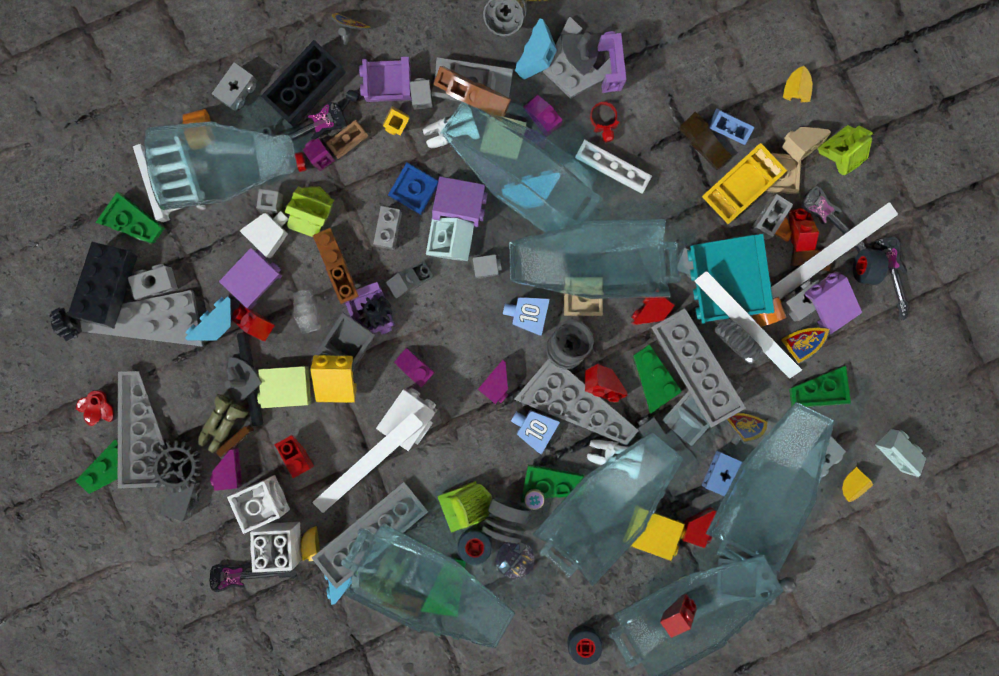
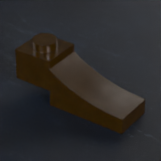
M696 112L679 127L683 134L691 141L690 144L716 170L732 156L714 136L708 124Z

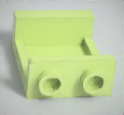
M309 366L259 369L257 375L262 384L260 385V393H258L257 398L261 408L311 404Z

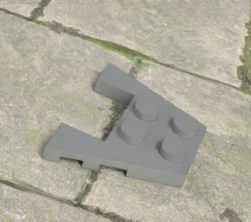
M569 17L561 34H579L582 28ZM561 35L555 45L557 51L549 68L543 70V73L569 98L603 82L606 74H612L610 58L598 70L592 67L585 76L580 74L568 62L563 52Z

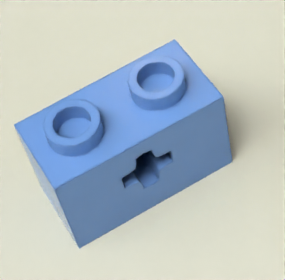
M717 108L708 123L710 129L744 145L754 129L751 124Z
M716 451L702 486L727 497L734 489L735 484L733 482L736 476H739L741 473L742 461ZM723 472L727 475L726 477L720 476V473Z

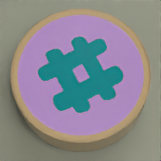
M537 489L529 490L525 495L526 506L533 510L541 508L544 504L543 493Z

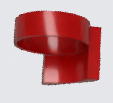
M600 102L593 107L590 113V121L595 127L593 132L603 131V140L611 142L614 139L613 130L620 123L616 120L617 111L612 104ZM600 105L609 106L615 113V121L608 126L596 125L592 119V111Z

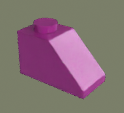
M539 95L523 106L524 110L546 137L562 124L563 120Z
M318 138L310 140L303 149L310 162L319 171H322L335 161Z
M405 348L394 361L421 388L435 373L434 370L408 348Z
M504 360L498 364L478 388L494 404L498 401L502 403L508 396L506 393L508 390L506 362Z
M239 448L229 450L212 471L210 481L211 485L214 486V491L236 489L243 486Z

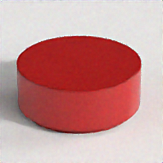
M295 153L299 172L306 171L303 153Z

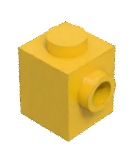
M392 106L383 122V127L390 134L401 136L409 120V115Z

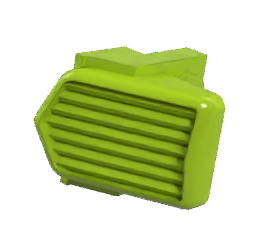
M847 125L818 147L819 154L834 161L838 172L841 175H846L858 168L868 158L872 143L871 135L873 133L861 126L853 128Z
M298 186L293 192L292 199L285 210V213L290 214L287 227L313 237L312 235L321 231L330 214L334 199H331L320 186L303 188Z
M476 481L437 496L451 532L480 523L486 517H489L490 512L488 509L492 495L483 485L477 484Z

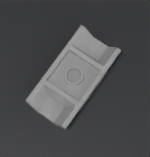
M437 57L435 78L439 67L445 66L471 81L479 82L509 98L513 69ZM435 85L433 86L431 96L462 102L446 94L445 90Z
M728 378L736 393L739 394L743 388ZM689 391L662 420L691 446L709 428L708 422Z

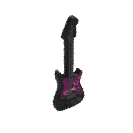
M329 102L318 113L307 116V118L313 120L312 123L284 137H278L272 141L268 140L265 142V146L268 148H285V144L312 131L315 133L311 139L315 140L328 130L343 128L346 125L345 117L338 104Z
M815 186L811 188L802 200V208L816 215L822 224L827 223V218L843 234L850 231L834 214V212L837 214L841 213V209L829 202L820 187ZM863 241L854 246L858 253L862 249H866Z
M898 236L882 238L874 242L872 248L873 250L884 252L888 257V268L898 299L899 319L905 320L908 317L910 302L906 300L898 269H900L903 274L907 273V268L901 260V240Z
M250 563L236 567L216 564L210 570L209 582L212 591L221 592L230 587H245L241 580L279 576V578L291 577L294 579L297 577V573L295 570L245 572L247 568L251 567Z

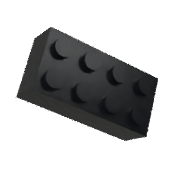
M313 40L261 97L294 128L346 72L338 61Z
M91 242L67 316L79 321L114 329L129 285L128 277L132 275L138 256L126 249Z

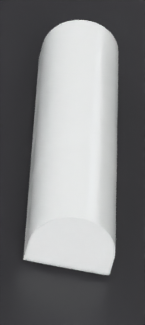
M586 140L583 141L575 156L576 159L641 194L652 175Z

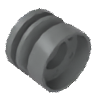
M488 0L483 12L484 23L487 28L500 36H509L517 32L523 24L527 13V0ZM504 5H508V9L510 10H506V7H504Z
M576 320L565 321L557 327L547 341V357L551 363L559 368L573 369L592 350L594 344L593 334L582 322Z
M492 498L488 510L495 517H486L485 522L488 524L483 525L482 531L503 542L521 543L522 537L519 534H523L524 529L517 524L527 523L531 512L530 509L512 501Z

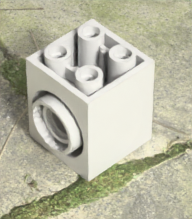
M412 387L402 390L376 428L387 436L413 413L423 425L400 445L407 451L411 449L414 443L419 444L433 424L430 420L438 410L435 408L436 404L429 399L423 400L420 398V393Z
M275 475L227 497L243 534L282 517L290 510Z
M300 522L267 523L250 532L252 572L293 570L302 560Z

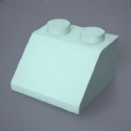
M440 218V221L432 219L426 255L468 261L474 223L458 218Z
M891 429L875 445L901 472L919 477L926 461L922 454V449L916 444H912L908 440L909 436L904 431Z

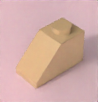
M800 127L795 132L792 130L784 138L786 141L782 148L799 163L821 146L831 131L828 129Z

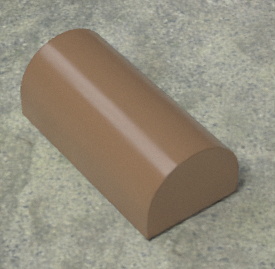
M355 120L327 141L326 144L334 155L340 159L366 139L368 134Z

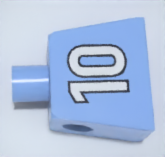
M518 298L517 305L505 303L503 314L514 317L512 325L541 336L550 299Z
M532 410L528 412L526 417L516 411L511 419V422L520 426L517 435L540 454L544 451L560 423L556 419Z

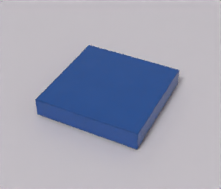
M406 163L388 196L422 215L436 191L439 181L413 165Z

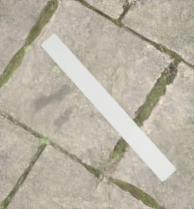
M887 203L771 287L772 297L783 298L897 216L898 213L891 203Z
M705 272L695 280L706 294L762 347L763 352L789 378L802 371L708 272Z
M411 413L315 499L313 504L324 513L419 429L423 423Z

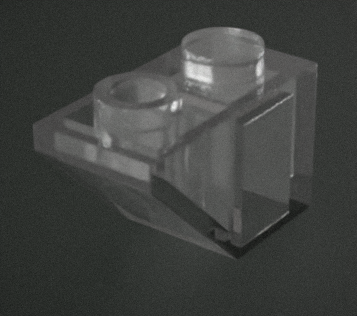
M312 288L293 293L295 320L302 334L321 329L320 315Z

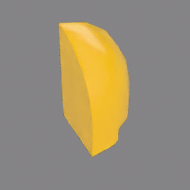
M805 66L797 68L788 78L783 93L784 99L791 101L792 98H799L801 102H810L813 83L811 75Z
M856 467L843 481V495L848 502H852L871 488L873 483Z
M317 526L308 529L301 539L303 561L306 559L313 561L312 557L320 551Z

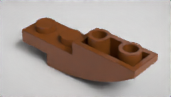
M445 66L439 67L434 81L435 86L445 90L446 94L473 107L500 117L505 116L511 101L510 98L479 82L475 83Z
M328 228L312 235L340 304L359 297L332 229Z

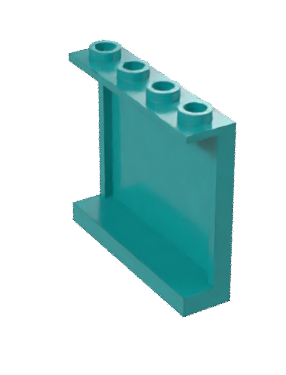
M763 234L690 245L691 250H687L688 261H693L694 269H690L692 281L708 272L749 315L775 313ZM696 283L697 288L693 289L694 300H699L700 306L696 308L697 319H702V323L730 318Z

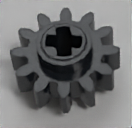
M374 295L373 300L367 297V303L360 304L363 309L357 311L360 315L359 320L367 328L372 325L376 329L378 324L384 326V320L390 321L388 314L393 313L390 308L392 305L384 296L378 299Z
M59 307L51 311L52 314L49 316L53 319L51 326L58 336L63 337L65 341L77 338L79 334L76 329L78 328L77 320L67 316L68 312L64 308Z

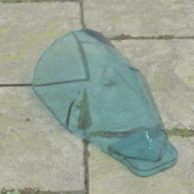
M211 121L148 127L145 132L144 146L148 176L155 200L162 210L227 202L278 175L292 173L297 165L292 139L287 135L272 136Z

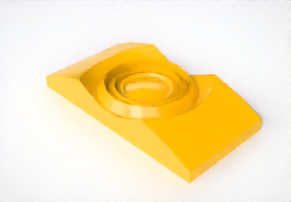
M760 143L708 190L702 198L729 224L785 174L787 170Z

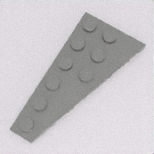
M193 290L122 304L114 329L80 321L82 332L204 346V341H188L185 339L187 336L185 332L193 324L197 326L200 323Z
M549 358L514 398L516 401L625 445L639 431L603 399L586 392L585 384L569 370L555 366Z
M118 372V488L156 487L159 483L158 480L151 483V479L155 478V475H147L148 472L153 471V468H147V465H153L154 463L149 461L148 458H156L152 451L156 450L160 453L161 450L158 446L162 445L165 449L166 445L140 372ZM163 455L157 464L158 474L167 467V461ZM171 462V463H170L171 467L169 468L168 471L174 470L173 465H172V462ZM169 474L162 478L170 483L178 482L175 474Z

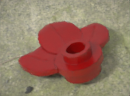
M93 390L87 397L80 398L76 404V410L84 412V420L89 426H94L101 418L108 422L113 421L114 410L107 402V396L103 391Z

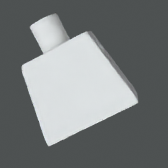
M282 211L274 218L267 213H263L242 228L240 232L266 257L271 258L288 235L282 226L289 218Z

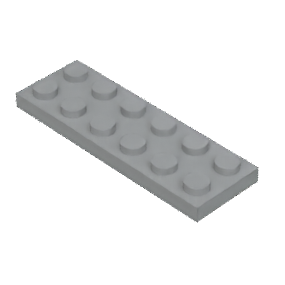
M685 308L651 327L711 428L746 409Z
M403 482L314 555L312 560L337 589L428 511Z

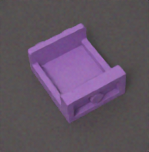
M610 31L601 35L597 47L598 51H609L612 73L605 75L601 85L602 93L621 91L626 82L621 33Z
M401 57V61L368 62L367 59H362L363 65L359 66L360 77H363V84H360V92L366 102L412 100L409 57Z
M439 177L432 219L440 221L441 216L473 221L474 226L478 227L479 221H483L485 210L481 209L482 204H486L488 193L484 192L485 185Z
M252 248L219 281L249 309H252L257 304L256 300L277 278L283 276L279 272L281 269L274 262L270 264L260 250L256 251Z
M838 272L829 274L825 279L813 285L805 292V296L812 300L821 319L818 321L819 327L830 329L829 334L834 333L862 313L847 277Z
M378 282L357 289L359 297L346 302L350 317L365 328L367 327L359 320L360 315L357 311L363 309L360 304H366L367 297L373 300L374 295L378 299L384 296ZM388 314L390 321L384 320V326L378 324L377 328L374 329L371 325L367 329L374 334L381 332V335L392 331L391 327L395 326L392 315Z

